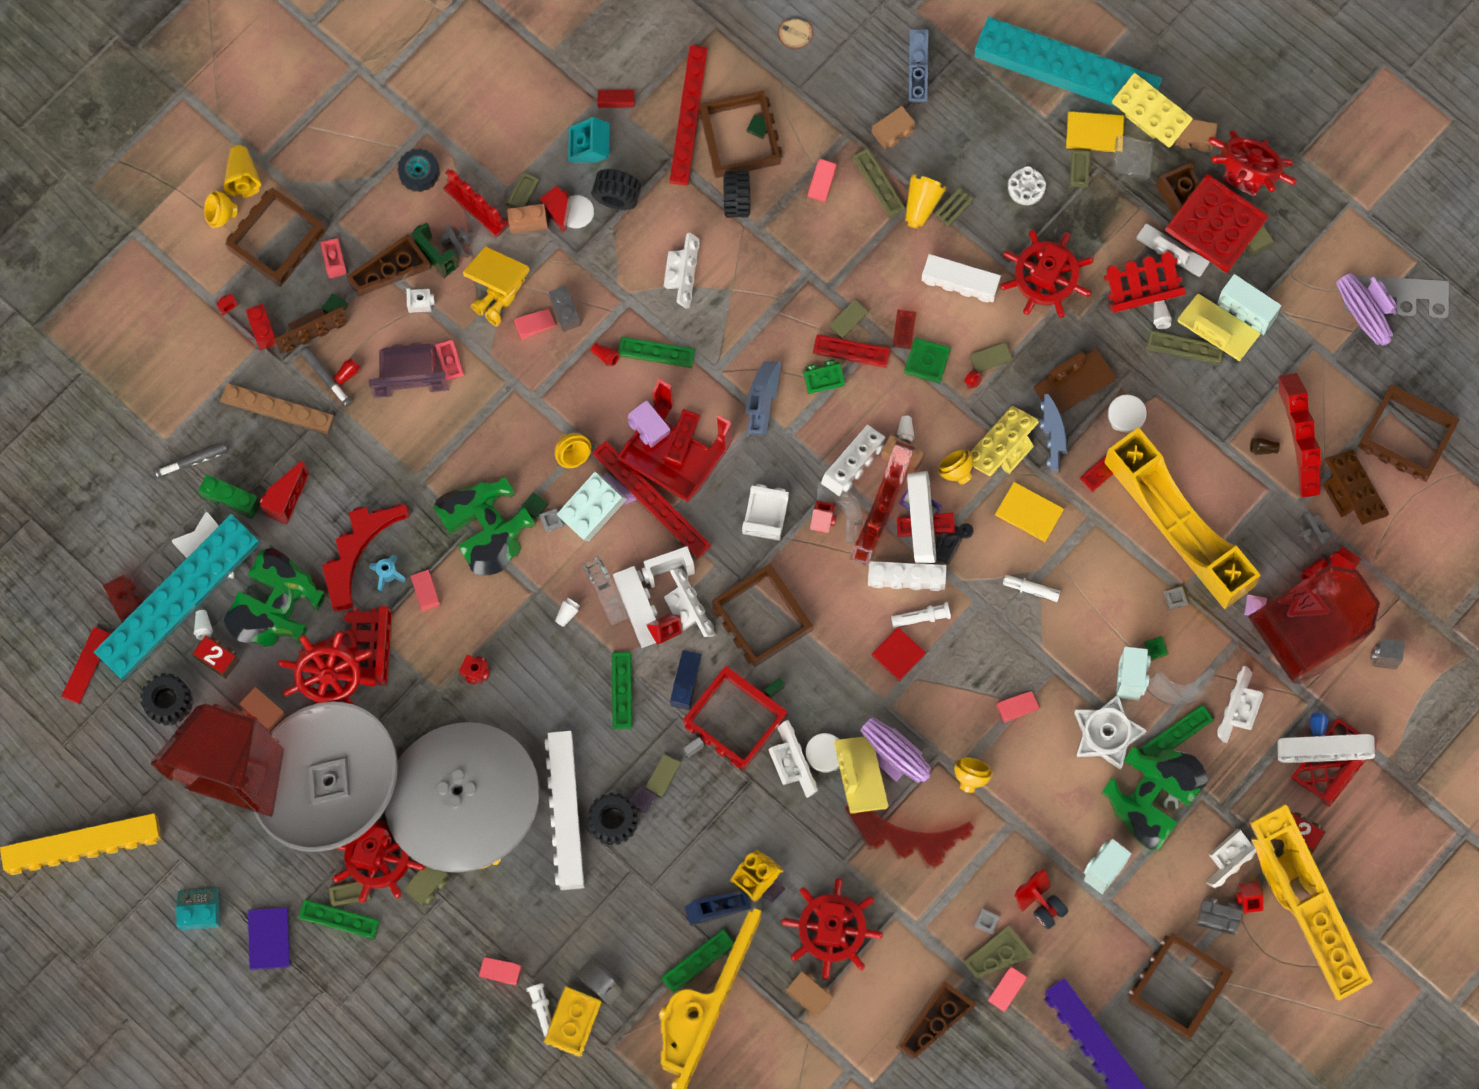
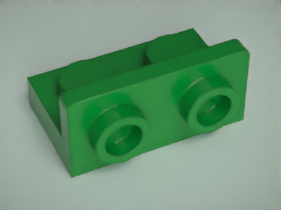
M835 359L824 361V365L820 366L816 364L805 366L806 369L802 370L808 394L845 386L841 364L838 361L835 362Z

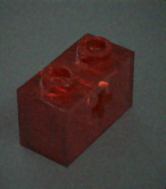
M124 575L103 585L122 623L143 603L139 595L135 596L133 592L136 588L132 580H127ZM124 595H126L127 600L123 601Z

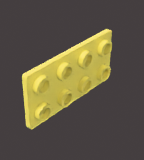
M1136 73L1132 75L1112 100V103L1125 113L1126 118L1153 139L1156 137L1169 148L1192 121L1191 116Z
M1200 294L1195 296L1177 320L1180 324L1238 361L1244 357L1260 336V332Z
M1011 406L970 452L973 457V467L991 476L1001 465L1003 470L1010 474L1034 447L1027 435L1039 423L1038 419Z
M865 737L835 740V751L850 813L887 809L888 802L876 752Z

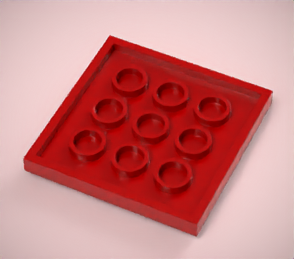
M1207 174L1166 227L1165 231L1228 273L1269 216Z

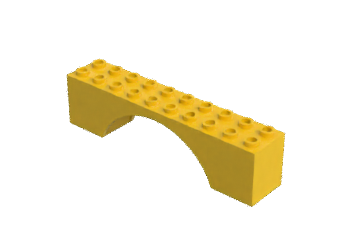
M1139 427L1108 449L1104 462L1106 466L1113 472L1115 477L1224 609H1227L1255 588L1261 576L1260 573L1236 545L1225 541L1217 535L1193 510L1173 481L1163 456Z

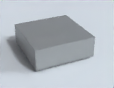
M557 508L539 514L546 533L564 527L561 518L557 515Z
M1183 586L1163 592L1169 610L1188 605Z
M696 738L685 746V755L689 758L703 748V741L700 738Z
M982 908L974 927L992 935L1000 916Z

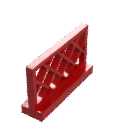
M1337 718L1327 730L1325 736H1330L1331 733L1332 736H1335L1334 730L1338 724L1346 729V735H1360L1362 733L1340 718ZM1367 759L1349 760L1347 762L1337 761V763L1326 764L1323 761V765L1312 766L1311 762H1302L1291 776V779L1323 800L1325 805L1331 807ZM1338 767L1339 773L1335 777H1328L1326 768ZM1324 769L1325 778L1314 779L1313 770ZM1310 770L1312 780L1303 781L1298 776L1302 771ZM1326 782L1327 789L1323 794L1316 790L1315 783Z

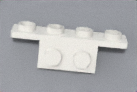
M1148 224L1144 225L1137 236L1138 241L1155 250L1160 255L1165 251L1170 252L1173 258L1178 260V263H1175L1176 265L1183 267L1198 277H1201L1209 265L1208 260Z
M686 233L684 250L668 251L664 279L665 288H678L677 303L686 309L690 308L697 254L700 246L699 238L692 233Z
M672 569L670 572L678 588L664 598L672 614L680 615L681 629L686 630L697 622L704 637L715 636L714 626L708 620L705 608L698 601L697 593L691 587L686 572L682 569Z
M1243 666L1237 675V683L1235 689L1231 691V700L1225 708L1223 722L1218 727V737L1224 743L1228 742L1233 726L1248 730L1252 729L1264 696L1260 691L1247 689L1252 677V671L1247 666Z
M786 720L778 726V731L784 744L771 747L769 752L782 784L800 781L803 791L808 798L818 791L817 783L811 775L809 764L805 760L801 745L796 739L794 728L789 720Z
M1236 829L1209 853L1219 868L1218 871L1206 880L1209 886L1216 888L1223 885L1226 878L1236 873L1244 862L1254 857L1256 849L1253 842H1249L1240 829Z

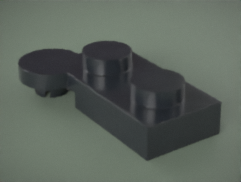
M968 523L962 524L960 527L955 525V533L942 534L935 546L936 559L950 564L962 539H968L973 535L974 529L972 525Z

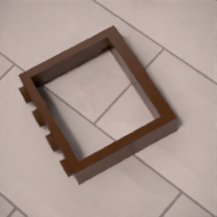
M764 90L699 104L700 117L715 178L723 177L725 171H752L780 165V158L783 157L781 146H777L776 141L779 140L777 129L773 130L772 124H775L773 113H769L768 107H771L770 99L765 97ZM760 104L772 156L721 166L709 114Z
M272 187L262 195L261 201L251 208L247 218L240 221L238 229L227 237L225 244L230 252L281 287L327 230L321 221ZM275 199L313 225L311 230L276 272L237 246Z
M1391 384L1358 447L1366 451L1365 454H1372L1378 457V460L1394 465L1398 471L1407 472L1414 479L1417 480L1418 478L1427 482L1460 419ZM1389 399L1448 428L1427 469L1369 440Z
M771 563L712 600L714 614L722 618L724 621L722 623L727 633L731 632L733 634L735 645L738 649H743L745 660L748 664L752 663L754 667H757L813 631L812 623ZM768 577L802 629L756 657L722 606Z
M1171 933L1169 937L1165 935L1161 941L1160 946H1162L1159 954L1154 952L1149 960L1152 963L1148 970L1144 968L1140 974L1139 979L1141 982L1138 987L1133 985L1128 993L1131 996L1128 1002L1190 1041L1233 971L1174 933ZM1172 943L1177 944L1222 974L1188 1029L1139 998L1140 993Z

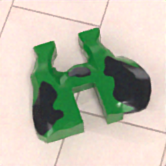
M505 476L498 482L479 481L471 487L448 492L439 497L433 506L435 513L450 535L478 519L483 527V531L458 545L460 552L475 575L487 576L502 572L511 559L519 555L521 546L517 538L524 528L535 526L525 507L507 521L494 508L493 501L497 500L498 497H513L515 495Z
M272 548L263 549L257 556L248 576L251 580L273 591L266 604L238 591L233 605L225 615V626L229 633L239 642L258 643L263 647H269L276 644L278 637H292L300 645L299 638L307 633L308 627L306 624H298L297 621L289 619L293 613L294 603L301 597L308 598L313 609L318 611L326 597V593L318 590L311 576L300 570L285 554Z
M1133 746L1124 759V763L1143 773V776L1138 781L1135 792L1129 796L1124 793L1121 794L1116 780L1111 778L1101 794L1109 798L1115 816L1127 826L1131 834L1141 845L1151 851L1160 850L1178 823L1151 804L1159 792L1164 790L1189 808L1198 793L1206 786L1208 782L1207 773L1200 761L1193 755L1173 750H1162L1157 757L1141 755L1138 748Z

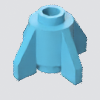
M394 554L388 559H382L378 563H370L369 568L376 571L379 577L378 591L382 592L386 584L385 582H391L394 579L404 583L406 581V578L396 570L394 564L397 556Z

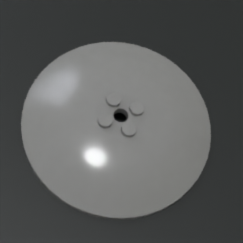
M323 702L307 706L291 714L281 721L266 737L252 765L249 793L254 814L260 825L276 841L300 851L321 852L332 850L357 839L379 819L393 794L398 770L393 740L385 726L375 716L353 704ZM333 778V783L330 786H326L327 779Z
M455 723L437 728L423 735L401 755L397 761L398 770L395 788L385 809L386 820L394 839L415 861L429 868L444 872L473 871L502 859L525 837L537 812L539 781L536 769L528 753L508 733L482 723ZM456 787L463 788L462 793L459 795H454L453 790Z

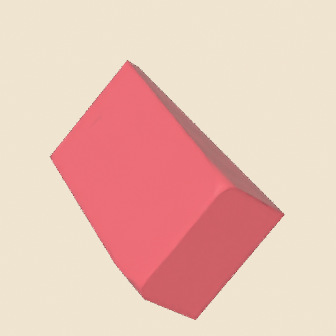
M822 159L818 160L808 197L823 202L826 201L837 164Z
M334 238L320 242L328 277L335 278L346 275L347 271L339 239Z
M549 309L513 320L521 340L556 326Z
M453 339L436 344L435 347L446 381L464 376Z
M429 570L411 575L410 577L421 610L425 611L440 606Z
M1032 691L996 704L1003 723L1040 709Z
M484 957L479 977L517 986L522 966Z
M1010 967L988 1001L1005 1012L1027 980V977L1013 967Z

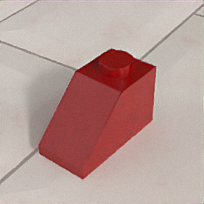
M556 186L540 197L539 200L541 204H544L546 212L560 230L564 232L567 227L570 209L568 199L570 197L564 189L560 190Z

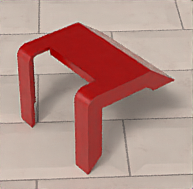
M658 378L652 392L653 409L670 428L669 435L651 448L649 444L645 445L642 442L640 433L636 430L616 458L684 501L689 502L703 487L732 443V426L730 421L718 414V437L710 449L692 438L681 466L664 461L663 456L675 429L665 419L672 410L674 403L672 386Z

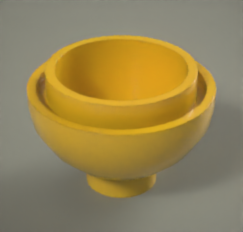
M216 190L212 191L207 196L204 205L206 222L212 228L224 226L231 218L236 217L237 205L232 203L225 193Z
M580 433L564 434L556 443L554 450L555 458L564 468L578 467L589 458L592 449L591 443Z
M962 449L950 453L939 463L938 474L943 479L957 481L960 485L967 483L972 478L970 474L973 467L972 454L969 450Z
M964 757L957 760L954 765L955 775L961 783L960 788L965 792H975L976 788L986 785L993 775L992 770L986 763L975 758Z

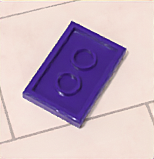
M288 908L248 910L250 970L290 967Z

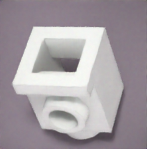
M407 289V308L409 313L432 312L431 305H435V299L430 289Z

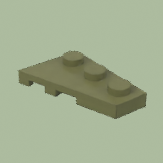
M1007 926L964 961L963 965L977 979L1031 959L1034 955L1012 928Z

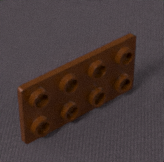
M343 307L328 314H324L321 308L289 323L290 331L274 340L280 353H289L296 346L306 345L317 336L322 337L334 328L344 327L349 321Z
M1094 349L1086 355L1080 352L1052 369L1049 377L1036 384L1034 390L1041 400H1044V394H1049L1061 414L1114 382L1117 377L1099 351Z
M1353 450L1325 459L1334 476L1325 482L1323 486L1341 517L1347 516L1354 510L1361 524L1364 525L1389 516L1385 505Z

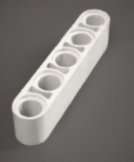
M928 471L908 473L907 481L915 563H936Z
M1369 734L1296 737L1278 740V761L1283 763L1364 760L1375 757V737Z

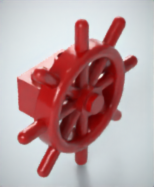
M1235 130L1230 131L1229 135L1232 139L1226 143L1215 137L1209 138L1210 144L1222 149L1220 156L1214 155L1211 157L1213 163H1223L1227 167L1222 181L1254 197L1262 185H1265L1270 192H1274L1276 190L1274 183L1279 179L1290 185L1296 184L1295 178L1283 172L1284 166L1293 165V160L1282 159L1268 146V140L1264 139L1259 142L1254 139L1240 137Z
M1030 230L1029 236L1032 245L1026 248L1020 256L1007 250L1003 252V257L1015 262L1016 267L1015 279L1002 283L1000 288L1007 290L1018 287L1020 292L1028 299L1023 310L1025 315L1031 313L1036 303L1040 305H1054L1058 317L1063 318L1065 312L1061 302L1066 300L1074 291L1086 297L1091 295L1089 289L1077 283L1079 268L1092 264L1093 258L1087 257L1076 260L1072 252L1065 247L1071 237L1068 232L1063 234L1058 244L1054 242H1039L1036 231ZM1036 254L1039 263L1037 265L1028 261V259ZM1023 267L1030 269L1031 275L1023 277ZM1071 271V279L1068 280L1060 276V274ZM1033 282L1037 285L1035 289L1032 290L1027 285V283ZM1057 282L1065 286V288L1057 292L1055 283ZM1043 288L1048 289L1050 295L1041 294Z
M342 631L335 633L333 642H319L313 645L306 635H301L299 640L305 649L299 654L296 661L278 660L280 667L294 669L296 684L284 689L283 695L290 696L300 691L304 696L313 700L314 704L339 702L342 700L345 703L354 705L349 696L354 693L359 684L372 687L377 684L375 679L361 676L359 661L370 657L372 651L366 649L355 655L352 650L342 645ZM352 668V674L344 673V671ZM302 671L310 673L311 677L304 679ZM337 679L348 681V683L342 687ZM314 683L320 684L318 689L311 685ZM328 684H331L334 690L326 691Z
M375 822L360 837L336 848L345 851L344 859L347 869L334 875L333 881L339 882L351 875L359 884L363 885L359 896L360 903L366 902L371 888L381 889L390 887L394 897L400 898L402 893L396 882L405 875L408 868L425 869L424 865L411 860L412 858L403 849L401 857L390 854L401 847L396 841L390 844V834L392 833L387 822ZM387 862L398 865L391 872L387 865ZM380 867L384 876L375 878L376 872H378ZM361 869L369 870L367 877L358 871Z
M841 878L835 879L833 894L823 895L815 899L806 887H801L800 893L808 905L803 910L800 920L783 918L781 920L784 926L799 928V937L803 946L791 954V960L796 961L808 952L814 958L824 961L823 979L830 977L831 963L841 962L848 958L852 960L859 970H864L865 964L856 952L862 946L865 937L883 938L881 931L866 929V922L862 913L865 908L874 902V898L868 896L857 905L849 898L842 896L843 881ZM813 912L819 917V923L808 921ZM855 917L858 928L843 925ZM807 929L817 930V935L811 940L808 937ZM845 934L856 936L851 946L846 941ZM825 945V952L819 950L815 946ZM841 946L844 950L842 952L833 953L834 947L840 948Z

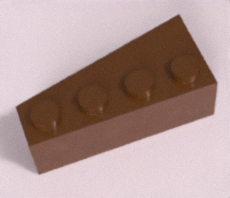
M1192 162L1161 175L1156 184L1158 191L1174 217L1199 183L1197 176L1194 174Z
M407 234L347 275V281L356 294L361 296L430 269V263L409 234Z
M946 981L941 982L896 1048L910 1059L916 1058L977 1004Z

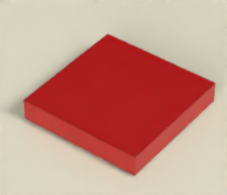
M898 627L871 656L900 682L926 655V652Z

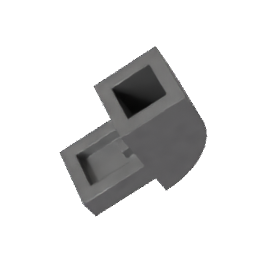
M590 960L576 974L587 987L600 996L609 1006L623 992L612 978Z

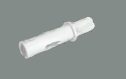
M1005 575L1003 580L1005 586L1018 589L1020 593L1024 591L1055 602L1058 601L1061 591L1027 581L1026 578L1020 579Z

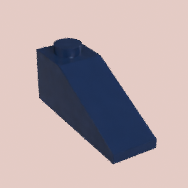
M682 651L670 699L671 707L690 710L702 654Z
M741 890L694 900L685 906L690 925H695L749 910L751 906L747 893Z

